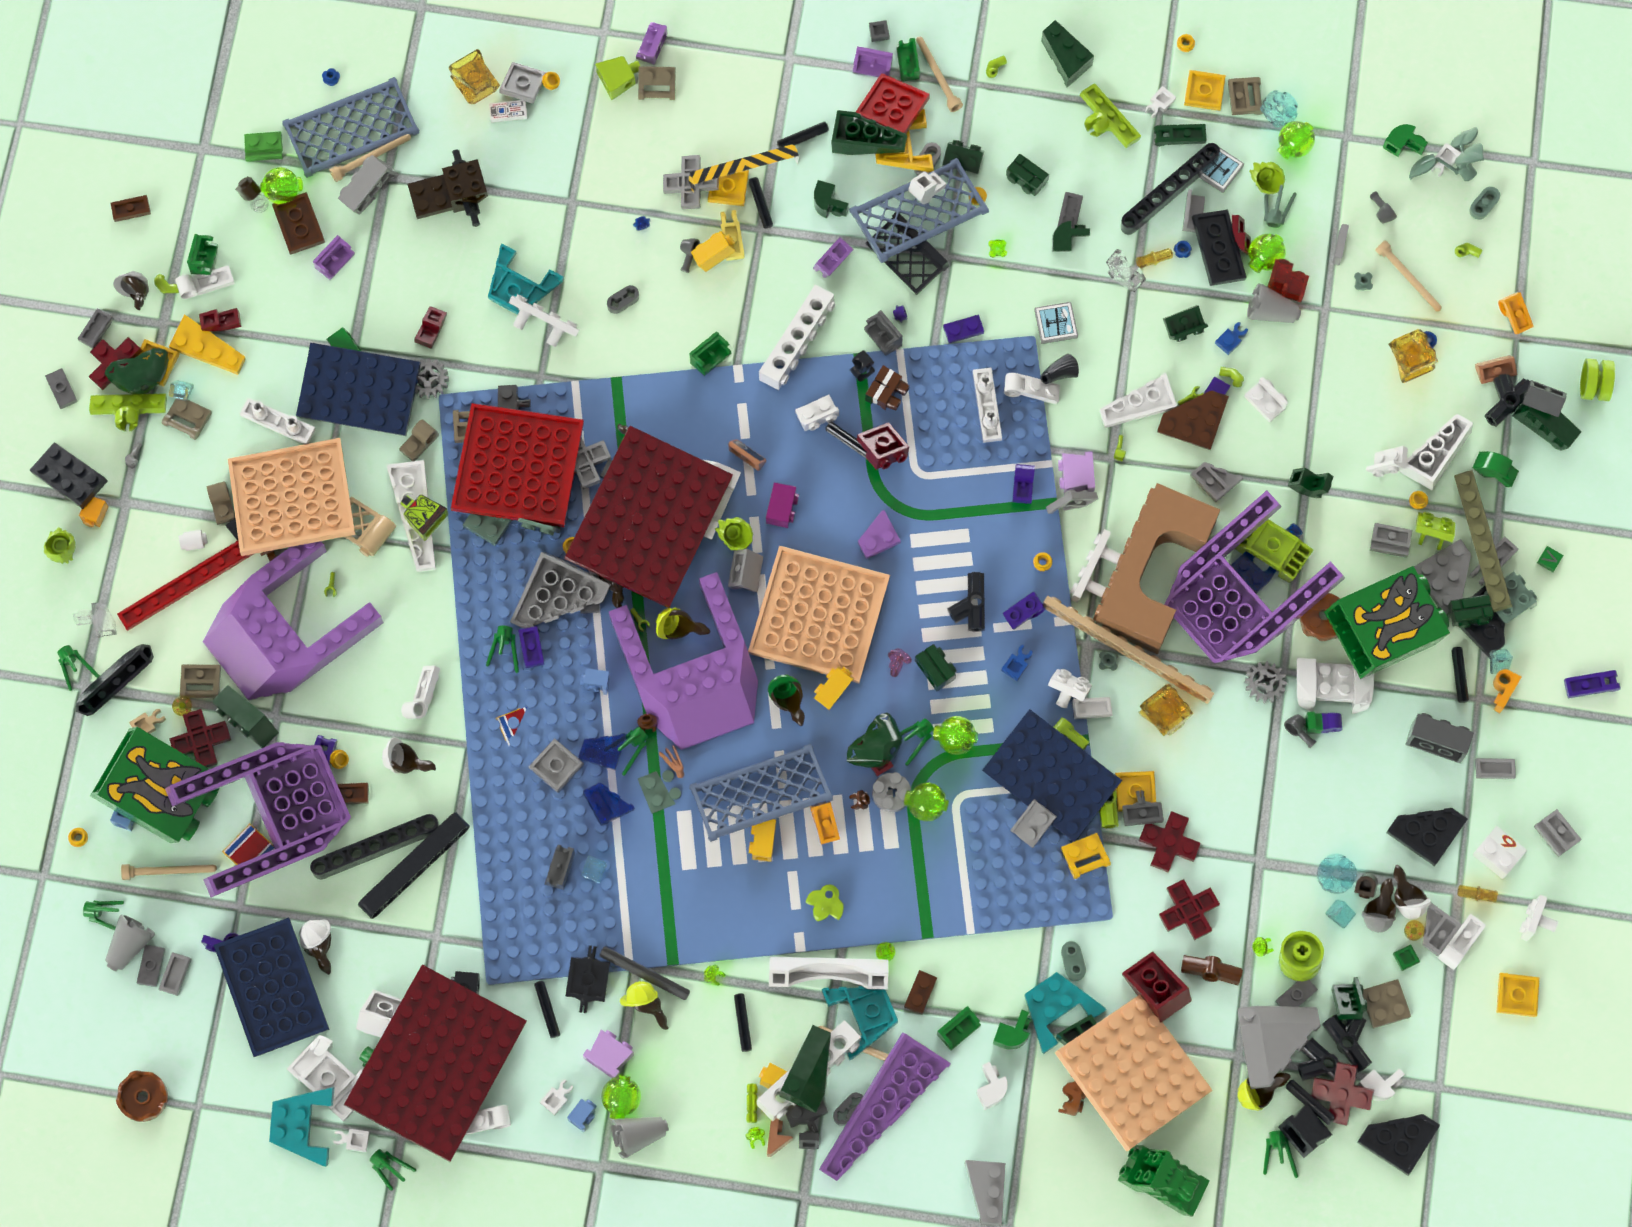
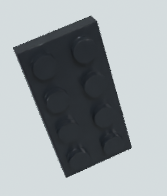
M1228 209L1193 215L1191 218L1210 286L1245 281L1247 277L1239 247L1234 237Z
M55 442L29 470L33 475L81 509H84L108 482L104 476Z

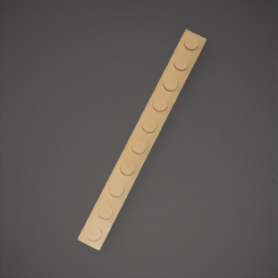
M1047 596L1044 600L1043 605L1047 611L1204 703L1208 704L1214 693L1211 692L1212 690L1208 686L1199 685L1194 682V678L1189 675H1182L1172 665H1165L1157 656L1146 654L1143 648L1129 644L1128 640L1122 636L1117 637L1111 633L1109 628L1105 626L1100 627L1095 624L1092 618L1081 616L1075 608L1064 606L1056 597Z

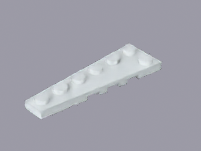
M420 460L388 464L387 470L416 571L436 570L432 534L424 541L405 520L403 514L407 509L400 504L407 495L414 501L419 495H424L428 498L425 462Z

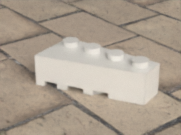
M1456 414L1435 435L1427 439L1426 443L1419 449L1417 448L1407 458L1406 470H1402L1400 473L1433 490L1472 433L1473 422Z

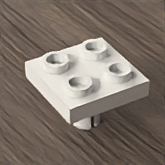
M1057 669L1051 677L1048 686L1061 691L1056 704L1062 708H1067L1071 697L1084 701L1091 690L1092 684L1083 677L1077 678L1071 675V672L1068 670Z
M1539 895L1537 899H1533L1529 903L1525 913L1528 917L1522 922L1519 932L1522 933L1520 939L1528 942L1535 934L1538 926L1553 933L1555 932L1559 921L1542 915L1548 897Z

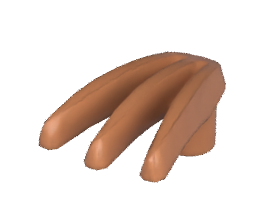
M673 745L672 749L677 760L674 759L667 748H665V751L671 761L662 752H659L664 761L676 772L677 777L683 778L685 775L684 767L676 747Z

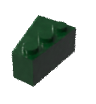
M1521 403L1512 415L1560 451L1568 449L1582 432L1561 412L1559 417Z

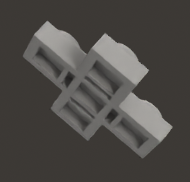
M700 155L681 156V173L663 174L664 194L681 193L682 210L699 209L701 191L719 190V178L695 184L693 193L689 184L690 172L701 169Z
M581 437L575 473L583 490L601 483L595 465L611 459L604 440L586 447Z

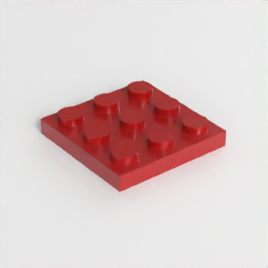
M881 73L856 110V113L861 114V117L868 120L873 119L877 124L884 127L889 126L906 134L930 99V94Z

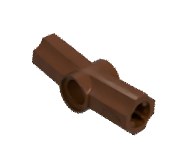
M1184 955L1181 973L1198 975L1208 982L1220 980L1237 986L1240 983L1243 972L1242 968L1222 963L1221 959L1216 956H1207L1204 959Z

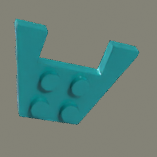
M501 243L488 299L518 315L519 308L509 303L512 296L521 295L527 299V303L533 305L564 281V277L549 269L540 284L531 281L508 268L517 253L512 248Z
M1058 972L1024 994L1043 1054L1058 1045L1057 1040L1047 1026L1077 1005H1080L1088 1016L1092 1014L1094 1019L1107 1010Z
M863 986L822 989L828 1007L848 1000L861 1032L859 1048L853 1053H847L849 1061L853 1060L898 1023L886 989H867Z
M335 1087L273 1101L269 1142L321 1166H328L329 1147L309 1145L312 1105L333 1106Z

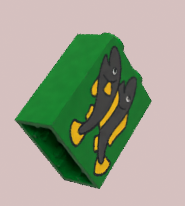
M1414 566L1340 598L1324 611L1360 679L1436 645L1450 634L1448 630L1449 619L1446 613L1441 608H1436L1430 597L1431 588L1428 580L1422 574L1418 575Z
M133 727L128 729L90 797L167 842L178 843L181 838L189 841L193 837L200 824V821L195 819L194 815L201 804L205 807L211 805L218 794L219 788L172 807L165 788L209 769L141 728Z

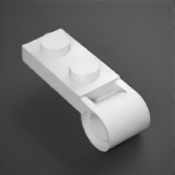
M229 265L212 270L211 275L191 276L186 274L179 276L175 280L182 299L200 296L235 284Z
M1008 373L1005 376L1004 394L1009 397L1023 395L1056 405L1059 402L1060 385L1055 383L1044 384L1038 378L1018 373Z
M423 666L413 701L405 702L401 707V713L404 718L421 719L425 717L428 706L433 698V692L439 679L441 668L437 666Z
M1470 913L1438 959L1454 970L1487 925Z
M508 1105L479 1110L466 1135L490 1129L510 1127L511 1121Z

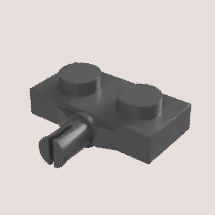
M517 385L498 386V407L519 410L522 407H531L530 399L519 400Z
M1144 790L1136 791V803L1122 806L1124 826L1164 822L1162 803L1145 801Z
M822 1099L816 1113L796 1104L795 1106L790 1105L786 1109L788 1112L785 1115L791 1128L807 1124L809 1131L817 1133L819 1131L814 1121L818 1117L828 1114V1111Z

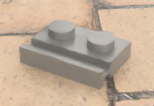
M1375 523L1369 551L1407 558L1413 530Z
M1034 799L1010 831L1034 848L1057 816Z
M1558 809L1534 826L1558 857L1582 840Z

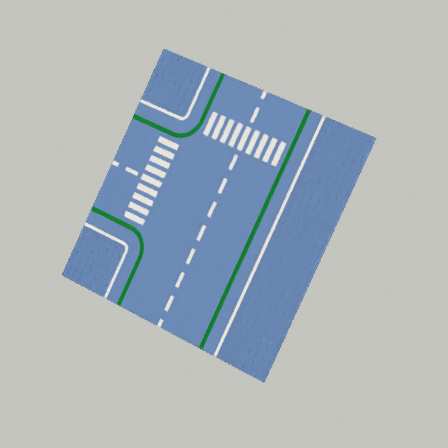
M1034 336L896 349L886 356L882 351L866 352L874 361L873 368L875 372L862 382H859L849 370L855 366L852 363V359L858 354L853 353L798 359L799 363L794 371L791 370L787 383L782 385L779 390L759 380V371L765 362L715 367L705 376L697 369L518 387L519 400H531V407H522L519 410L583 419L584 426L581 437L585 446L588 447L604 440L610 453L611 461L625 436L618 430V424L628 427L633 426L702 460L718 462L741 472L721 519L725 521L726 518L739 517L750 524L753 532V542L746 549L763 556L758 591L752 592L745 588L731 589L728 587L735 550H730L724 544V541L719 538L716 531L712 540L703 537L670 605V608H679L688 613L693 621L705 624L711 631L709 634L698 635L691 632L679 639H662L658 637L656 633V619L658 614L667 607L624 587L622 606L627 605L629 612L634 608L643 620H647L650 623V628L645 623H642L640 626L644 632H640L638 622L630 612L653 674L724 648L700 588L699 578L715 572L718 573L748 650L779 546L890 575L860 683L851 682L830 710L814 699L817 695L814 691L820 683L824 685L827 682V675L749 654L758 679L754 724L683 750L679 749L657 727L655 732H653L652 728L645 729L648 736L645 740L647 745L641 750L625 776L622 773L639 746L634 747L630 743L621 751H618V748L624 743L622 742L608 752H605L604 749L628 734L631 730L639 727L637 720L640 716L646 714V711L609 617V611L617 609L612 603V591L609 589L604 601L600 603V613L581 614L580 611L570 614L569 612L548 623L542 622L534 625V627H538L545 665L525 668L518 631L524 628L510 622L541 552L552 554L592 575L596 574L564 559L566 553L563 550V542L569 537H575L603 481L600 475L607 461L595 465L601 483L584 490L577 474H574L565 527H561L560 533L554 532L552 536L540 532V528L537 527L535 531L521 527L522 523L513 520L496 546L463 527L470 513L451 511L463 443H455L453 410H459V412L470 411L471 403L498 407V389L439 395L485 976L488 985L568 977L571 956L587 957L588 945H592L591 953L593 952V946H597L595 958L600 961H607L600 957L601 950L606 946L646 968H658L1112 919L1113 912L1107 868L1102 866L1074 879L1061 850L1062 846L1073 841L1053 825L1047 829L1034 848L1030 847L1015 833L1010 831L1028 806L982 771L1029 709L1052 727L1061 717L1065 718L1074 726V730L1089 741L1087 719H1074L1072 700L1077 698L1071 697L1068 707L1062 708L1056 704L1061 691L1048 686L1051 677L1057 669H1065L1071 672V675L1077 678L1081 677L1074 626L1045 609L1039 616L1030 618L1013 630L1002 614L1032 592L1037 594L1042 604L1046 597L1049 596L1056 597L1066 607H1072L1059 509L1052 514H1048L1046 509L1048 505L1057 500L1044 401L1023 395L1009 397L1004 394L1005 376L1008 373H1018L1041 379L1036 338ZM779 365L776 368L781 369L783 366ZM883 365L901 375L902 381L910 385L905 396L898 392L895 393L894 397L901 400L896 411L888 407L886 410H883L879 405L865 401V394L872 382L875 381V377ZM992 368L1002 441L983 443L973 379V370ZM830 395L835 407L839 409V416L833 423L857 438V434L889 422L908 444V457L902 463H892L887 469H875L868 459L826 431L827 422L821 424L819 428L813 431H804L795 410ZM460 419V422H468V419ZM737 439L767 461L760 471H757L730 452L728 443ZM1016 464L1035 465L1031 504L1012 502ZM774 482L795 486L796 493L799 494L798 504L794 505L792 510L795 511L794 521L789 523V528L766 524V515ZM885 510L901 543L866 559L858 544V540L880 512ZM1044 552L1051 556L1052 566L1049 570L1039 571L1034 567L1033 560L1038 553ZM1040 560L1039 563L1045 565L1046 561ZM972 572L984 573L985 631L980 632L968 631V617L955 624L947 611V608L968 597V573ZM975 598L971 601V603L973 605H979L981 604V600ZM498 626H510L513 628L512 634L516 635L515 645L519 667L518 673L515 672L511 641H509V644L504 645L501 655H499L500 644L497 642L490 665L486 666L494 640V633H497ZM932 644L936 648L940 647L946 655L944 659L947 663L951 662L957 670L955 673L956 679L939 691L934 689L914 661L917 654ZM1024 645L1023 654H1028L1030 650L1033 653L1029 660H1025L1028 666L1019 680L1016 681L1002 672L1001 669L1011 654L1017 656L1019 647ZM586 668L609 671L610 680L607 695H603L601 690L599 692H590L580 685L581 675L585 674ZM786 674L793 676L800 682L803 693L800 708L805 715L803 726H799L792 720L789 711L779 709L771 700L768 693V685L775 677ZM527 707L520 724L516 717L508 719V726L511 729L517 728L515 735L509 739L510 745L508 746L501 732L500 723L496 718L519 708ZM889 713L895 719L899 731L912 726L917 721L920 722L924 718L927 719L934 728V731L930 733L932 737L927 740L908 766L905 763L924 738H919L915 735L904 741V738L914 730L902 735V744L896 757L891 760L893 767L879 776H876L871 768L856 766L847 762L848 747L857 738L866 733L868 726L877 715ZM554 738L584 763L559 793L529 769L532 762ZM1089 741V744L1084 751L1091 756V748ZM808 744L813 746L814 754L831 795H833V801L830 802L840 840L821 845L810 807L775 818L776 830L772 862L752 860V854L749 853V844L754 842V835L751 834L752 826L717 838L718 840L712 842L708 840L707 830L695 798L689 789L690 784H698L802 749ZM673 745L676 747L684 767L685 775L683 778L677 777L676 772L664 761L659 752H662L671 761L665 751V748H667L674 759L677 760L672 749ZM895 747L891 748V755L895 752ZM810 754L804 756V761L813 763ZM794 759L786 762L785 767L795 769L798 762ZM801 765L798 772L807 774L811 767ZM773 766L768 768L767 773L776 776L780 769ZM814 769L810 776L819 778L816 769ZM670 770L673 772L674 779L671 782L663 780L662 774L664 771ZM657 771L668 792L672 788H678L681 791V796L679 799L673 800L675 805L651 814L637 778ZM783 771L779 778L789 780L792 773ZM758 772L749 774V780L758 782L762 775L758 774ZM896 772L909 782L911 796L904 809L898 812H889L878 808L874 803L872 797L873 784L880 776ZM796 775L792 783L800 785L804 778ZM765 777L761 784L770 786L773 779ZM739 778L731 780L730 786L740 788L743 781ZM807 780L804 787L813 789L817 782ZM776 782L773 789L782 791L786 784ZM747 783L742 790L751 793L755 786ZM721 784L712 787V792L718 795L724 790ZM820 784L816 791L821 795L825 791L822 784ZM789 786L785 793L795 795L798 788ZM758 788L754 795L764 797L767 790ZM889 788L886 794L895 797L896 789ZM727 790L724 797L733 799L737 792ZM863 790L869 795L870 804L864 810L861 808L858 810L852 809L851 806L857 803V799H849V796L852 794L857 795V791ZM702 791L697 792L700 801H702L706 794ZM801 791L798 798L802 801L809 799L811 793ZM771 792L767 800L775 802L780 795ZM740 794L736 801L744 804L749 796ZM709 796L705 803L715 805L718 798ZM783 797L779 804L786 807L791 805L792 799ZM752 799L748 806L757 808L761 801ZM723 800L719 803L718 808L726 810L730 803ZM765 803L760 810L764 813L773 811V805ZM733 805L730 812L739 814L743 807ZM703 807L705 815L708 816L712 809ZM747 809L742 817L746 820L753 818L755 812ZM716 811L711 818L719 821L724 813ZM1099 812L1077 840L1098 833L1103 845ZM727 816L723 823L727 824V826L736 824V818ZM709 822L711 831L717 830L718 824ZM557 845H561L566 849L571 847L575 851L564 890L545 885ZM1096 855L1075 865L1078 868L1101 858L1099 855ZM832 884L838 888L839 899L844 906L842 917L837 920L829 915L821 921H816L813 915L814 906L806 903L807 896L814 890H821L823 886ZM827 891L826 897L832 898V891ZM610 962L609 973L627 971Z

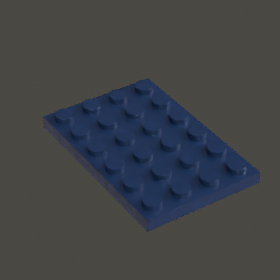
M310 342L296 416L407 436L421 362Z
M1030 709L982 770L1027 806L1035 799L1056 815L1057 818L1051 825L1073 842L1080 837L1122 782L1119 777Z
M289 917L214 945L253 1057L330 1030Z

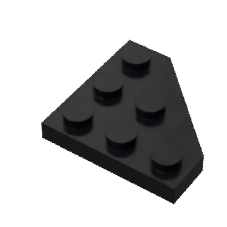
M1486 585L1472 597L1484 595V592L1487 591ZM1493 612V618L1488 624L1478 625L1473 623L1467 628H1460L1489 659L1505 645V623L1496 612Z
M1453 808L1418 812L1411 815H1398L1386 833L1435 867L1468 818Z
M1424 1114L1370 1124L1366 1127L1357 1143L1409 1176L1440 1127V1124Z

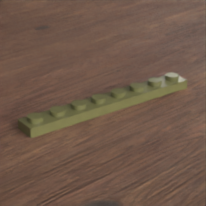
M1470 470L1454 475L1493 612L1513 607L1474 472Z

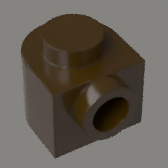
M248 176L241 179L235 188L238 194L246 201L255 199L261 192L258 184Z
M1371 873L1363 874L1357 880L1354 892L1358 893L1359 897L1365 899L1373 898L1378 887L1377 878Z

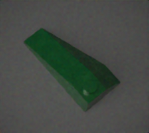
M837 110L831 140L832 153L862 155L905 152L907 134L889 126L884 127L877 124L875 120L861 117L859 113Z
M812 1025L782 1086L779 1097L814 1113L817 1112L825 1095L830 1032Z

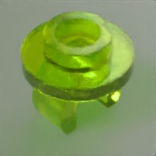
M1255 938L1252 948L1257 956L1262 957L1274 951L1272 948L1268 949L1267 946L1271 939Z
M882 942L876 948V956L878 959L891 961L895 956V948L889 942Z
M716 964L708 966L703 974L704 981L707 983L711 982L716 986L720 985L716 981V976H726L724 972L719 971V966Z
M759 1127L749 1129L745 1137L749 1140L751 1148L755 1149L754 1142L756 1140H760L762 1146H765L764 1129Z

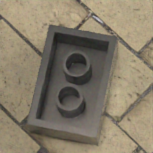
M1421 713L1417 714L1412 722L1405 745L1461 764L1468 753L1474 732H1471L1467 727H1457L1451 725V722L1441 719L1439 721L1433 719L1429 714Z

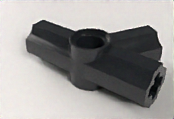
M1502 374L1493 379L1500 401L1484 416L1491 426L1497 427L1507 416L1514 413L1523 402L1525 392L1530 383L1528 379L1523 378L1515 387L1510 375ZM1506 401L1513 402V405L1508 404Z
M980 572L968 573V597L947 608L955 624L968 617V631H985L984 573ZM978 598L981 600V604L973 605L971 601Z
M1337 1014L1327 1019L1322 1026L1336 1043L1338 1051L1345 1055L1351 1065L1358 1066L1357 1073L1372 1064L1370 1058L1358 1044V1039L1367 1020L1364 1018L1348 1019L1346 1025H1344L1338 1019ZM1342 1040H1349L1352 1047H1345Z
M1312 1037L1301 1049V1052L1310 1060L1297 1064L1302 1081L1325 1074L1334 1080L1336 1066L1339 1062L1338 1058L1334 1054H1330ZM1324 1060L1332 1061L1333 1068L1325 1067Z

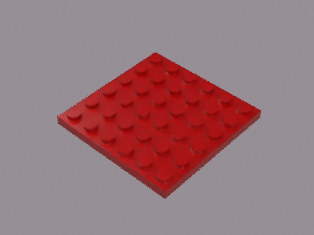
M471 403L451 511L517 521L518 518L545 525L565 527L584 420Z

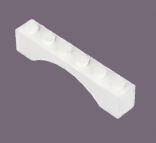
M770 957L769 987H790L810 980L833 979L852 982L867 989H888V960Z

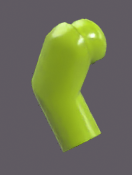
M1004 55L988 62L986 75L989 78L996 77L998 68L1007 64Z
M1464 243L1455 248V255L1464 257L1471 254L1479 258L1483 250L1470 243Z
M158 274L155 277L154 284L161 293H179L177 284H169L164 279V275Z
M1220 367L1219 376L1230 377L1233 380L1232 384L1234 387L1242 386L1244 377L1238 370Z

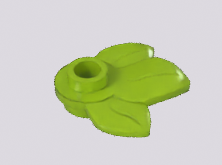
M827 884L821 890H814L807 896L806 903L814 906L813 915L816 921H821L829 915L837 920L842 917L844 906L839 899V890L836 886ZM827 891H832V898L826 897Z

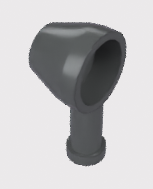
M1377 191L1370 195V199L1380 208L1376 216L1382 224L1397 218L1394 210L1388 203L1382 200Z
M690 238L682 240L680 250L686 254L683 266L680 269L682 272L689 273L693 260L691 251L700 244L699 239Z
M1297 714L1284 722V727L1291 735L1299 736L1309 748L1317 742L1303 730L1306 721L1301 715Z

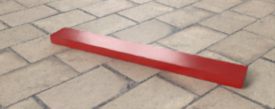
M238 540L117 613L126 630L129 631L254 554L241 556Z

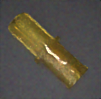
M1170 248L1157 252L1151 251L1150 254L1136 257L1137 267L1141 269L1172 259L1173 252Z
M1459 885L1457 895L1475 899L1477 902L1478 900L1496 903L1498 891L1483 889L1480 886Z

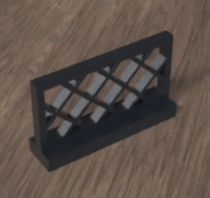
M896 212L892 215L891 219H895ZM900 213L898 214L897 221L908 222ZM887 222L882 229L887 230L892 223ZM898 224L895 225L897 233L900 234L901 232L904 234L906 228ZM908 228L906 235L913 239L918 236V231ZM879 232L877 239H884V242H887L889 236L884 233V236H881L883 233ZM891 236L890 239H897L898 246L900 245V239L902 238L897 236ZM927 240L915 245L916 248L911 247L903 251L910 252L909 261H899L898 253L896 261L884 262L916 295L949 267L948 261ZM867 241L866 245L874 252L871 245ZM884 246V248L879 249L881 252H885L886 247ZM912 252H921L923 254V261H912ZM899 264H909V274H901L899 272ZM912 264H922V274H912ZM925 264H933L937 270L932 274H925ZM912 277H922V284L915 288L911 284Z

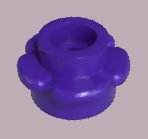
M896 305V309L893 310L894 318L896 321L899 320L900 323H903L904 320L908 319L904 305L899 307Z

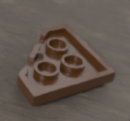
M1211 390L1164 413L1157 433L1211 450L1229 396Z

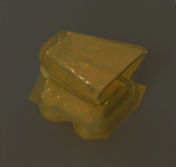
M479 49L474 50L448 67L452 74L450 75L451 79L469 104H476L496 92L500 86L486 66Z
M1421 329L1400 336L1388 344L1396 358L1402 383L1433 371L1435 363L1439 362L1436 357V351L1431 348L1426 333Z
M1170 684L1165 685L1139 706L1141 710L1138 712L1142 717L1155 725L1163 736L1172 735L1194 714L1189 705L1182 700L1177 690Z

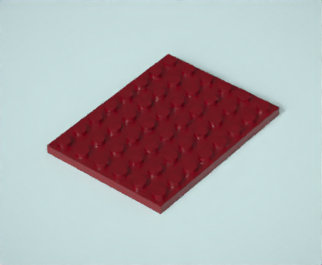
M629 426L564 559L670 608L733 474L633 426Z
M422 964L346 1099L344 1106L451 1162L527 1020Z

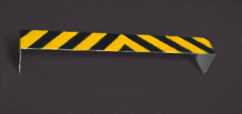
M795 144L714 165L690 172L689 184L694 193L695 184L793 157L798 165L799 154Z

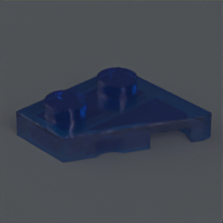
M622 733L615 736L584 739L578 759L616 770L622 750L618 751V748L626 741L627 734Z
M601 782L583 790V795L600 826L635 809L631 803L630 805L620 798L621 796L611 792Z

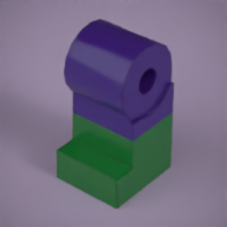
M1307 712L1305 716L1307 734L1339 732L1343 730L1342 715L1340 713Z

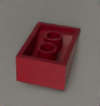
M1153 951L1122 973V976L1136 995H1141L1143 1000L1147 1002L1151 1011L1159 1018L1160 1023L1192 1001L1189 988Z

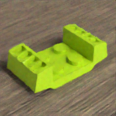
M1269 519L1235 548L1244 555L1247 551L1279 571L1278 577L1288 583L1295 579L1313 552V549L1303 543L1298 537Z

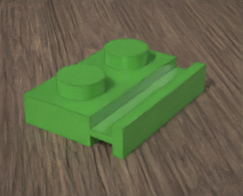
M281 131L244 134L246 161L283 159Z

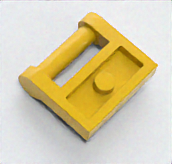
M1098 833L1061 847L1074 879L1094 869L1111 865ZM1096 855H1099L1101 858L1078 868L1075 865Z

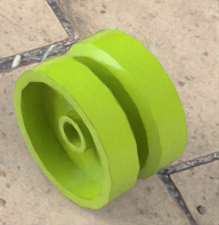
M1586 358L1584 360L1580 379L1581 399L1593 400L1596 395L1599 401H1610L1615 381L1614 361L1602 360L1598 364L1597 359Z
M1296 931L1286 936L1281 944L1278 961L1280 969L1285 976L1294 981L1301 982L1315 977L1322 966L1324 956L1322 942L1316 935L1307 931Z

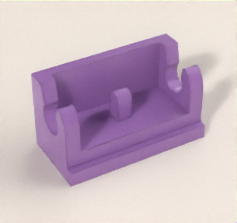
M650 22L640 49L637 52L636 59L655 65L668 32L666 25Z
M857 46L853 72L879 77L881 73L889 76L893 53Z
M337 235L313 260V264L316 270L331 280L355 255V252L351 250L352 247Z
M839 237L816 262L813 269L816 272L821 271L823 273L822 277L826 278L835 271L854 249Z

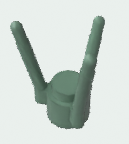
M1280 185L1275 209H1271L1270 212L1268 195H1264V221H1266V225L1269 227L1279 228L1281 225H1284L1285 218L1297 195L1296 192L1293 193L1283 214H1281L1279 206L1283 185Z

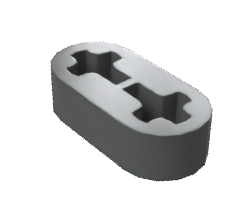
M629 285L611 295L607 299L608 311L618 314L635 304L639 300L638 289L633 285ZM628 292L634 293V297L628 296ZM612 302L618 303L619 307L612 306Z
M852 1093L836 1108L833 1119L837 1125L845 1126L858 1106L855 1105L852 1109L850 1108L853 1103L852 1098L862 1099V1094ZM846 1110H848L849 1112L846 1114L847 1120L844 1121L843 1119H841L839 1121V1115L837 1113H844Z

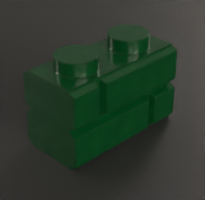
M1018 154L1006 170L1007 179L1013 184L1017 183L1020 185L1022 190L1028 195L1036 196L1049 180L1047 172L1022 154Z
M1488 594L1451 600L1448 604L1453 627L1467 628L1473 623L1485 625L1493 618V610Z
M932 644L917 654L914 661L934 689L939 691L956 679L955 673L957 670L951 662L947 663L944 659L946 655L940 647L936 648Z

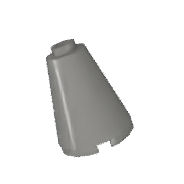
M1258 283L1252 293L1254 297L1249 301L1247 308L1248 319L1294 323L1295 320H1299L1301 315L1299 305L1264 284Z
M121 914L105 959L108 963L107 967L116 972L118 969L123 970L155 936V932L148 927L144 930L145 927L142 926V923Z
M662 1117L621 1118L611 1121L615 1124L611 1125L615 1147H620L622 1152H618L622 1159L665 1137L666 1131H669L668 1123Z

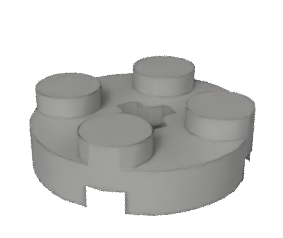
M886 773L880 776L873 784L872 797L878 808L889 812H898L907 806L911 796V787L906 778L899 773ZM889 788L896 789L895 797L886 794Z

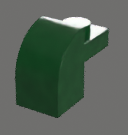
M818 180L814 189V207L817 213L824 218H827L828 212L838 217H846L849 211V203L833 199L835 185Z
M1071 221L1060 224L1052 235V252L1072 251L1071 237H1089L1090 228H1086V225H1074V228H1071Z
M1307 468L1293 469L1288 487L1302 495L1311 498H1321L1323 494L1329 492L1334 476L1330 473L1315 474Z

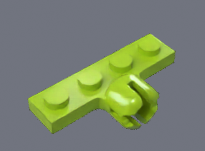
M1095 83L1081 91L1080 97L1094 111L1084 122L1087 132L1094 128V131L1090 133L1091 136L1098 137L1106 131H1111L1125 148L1140 140L1141 135Z
M166 393L91 395L89 412L90 415L114 414L115 426L119 430L126 432V425L130 424L129 431H133L138 425V416L140 414L166 413L167 395Z

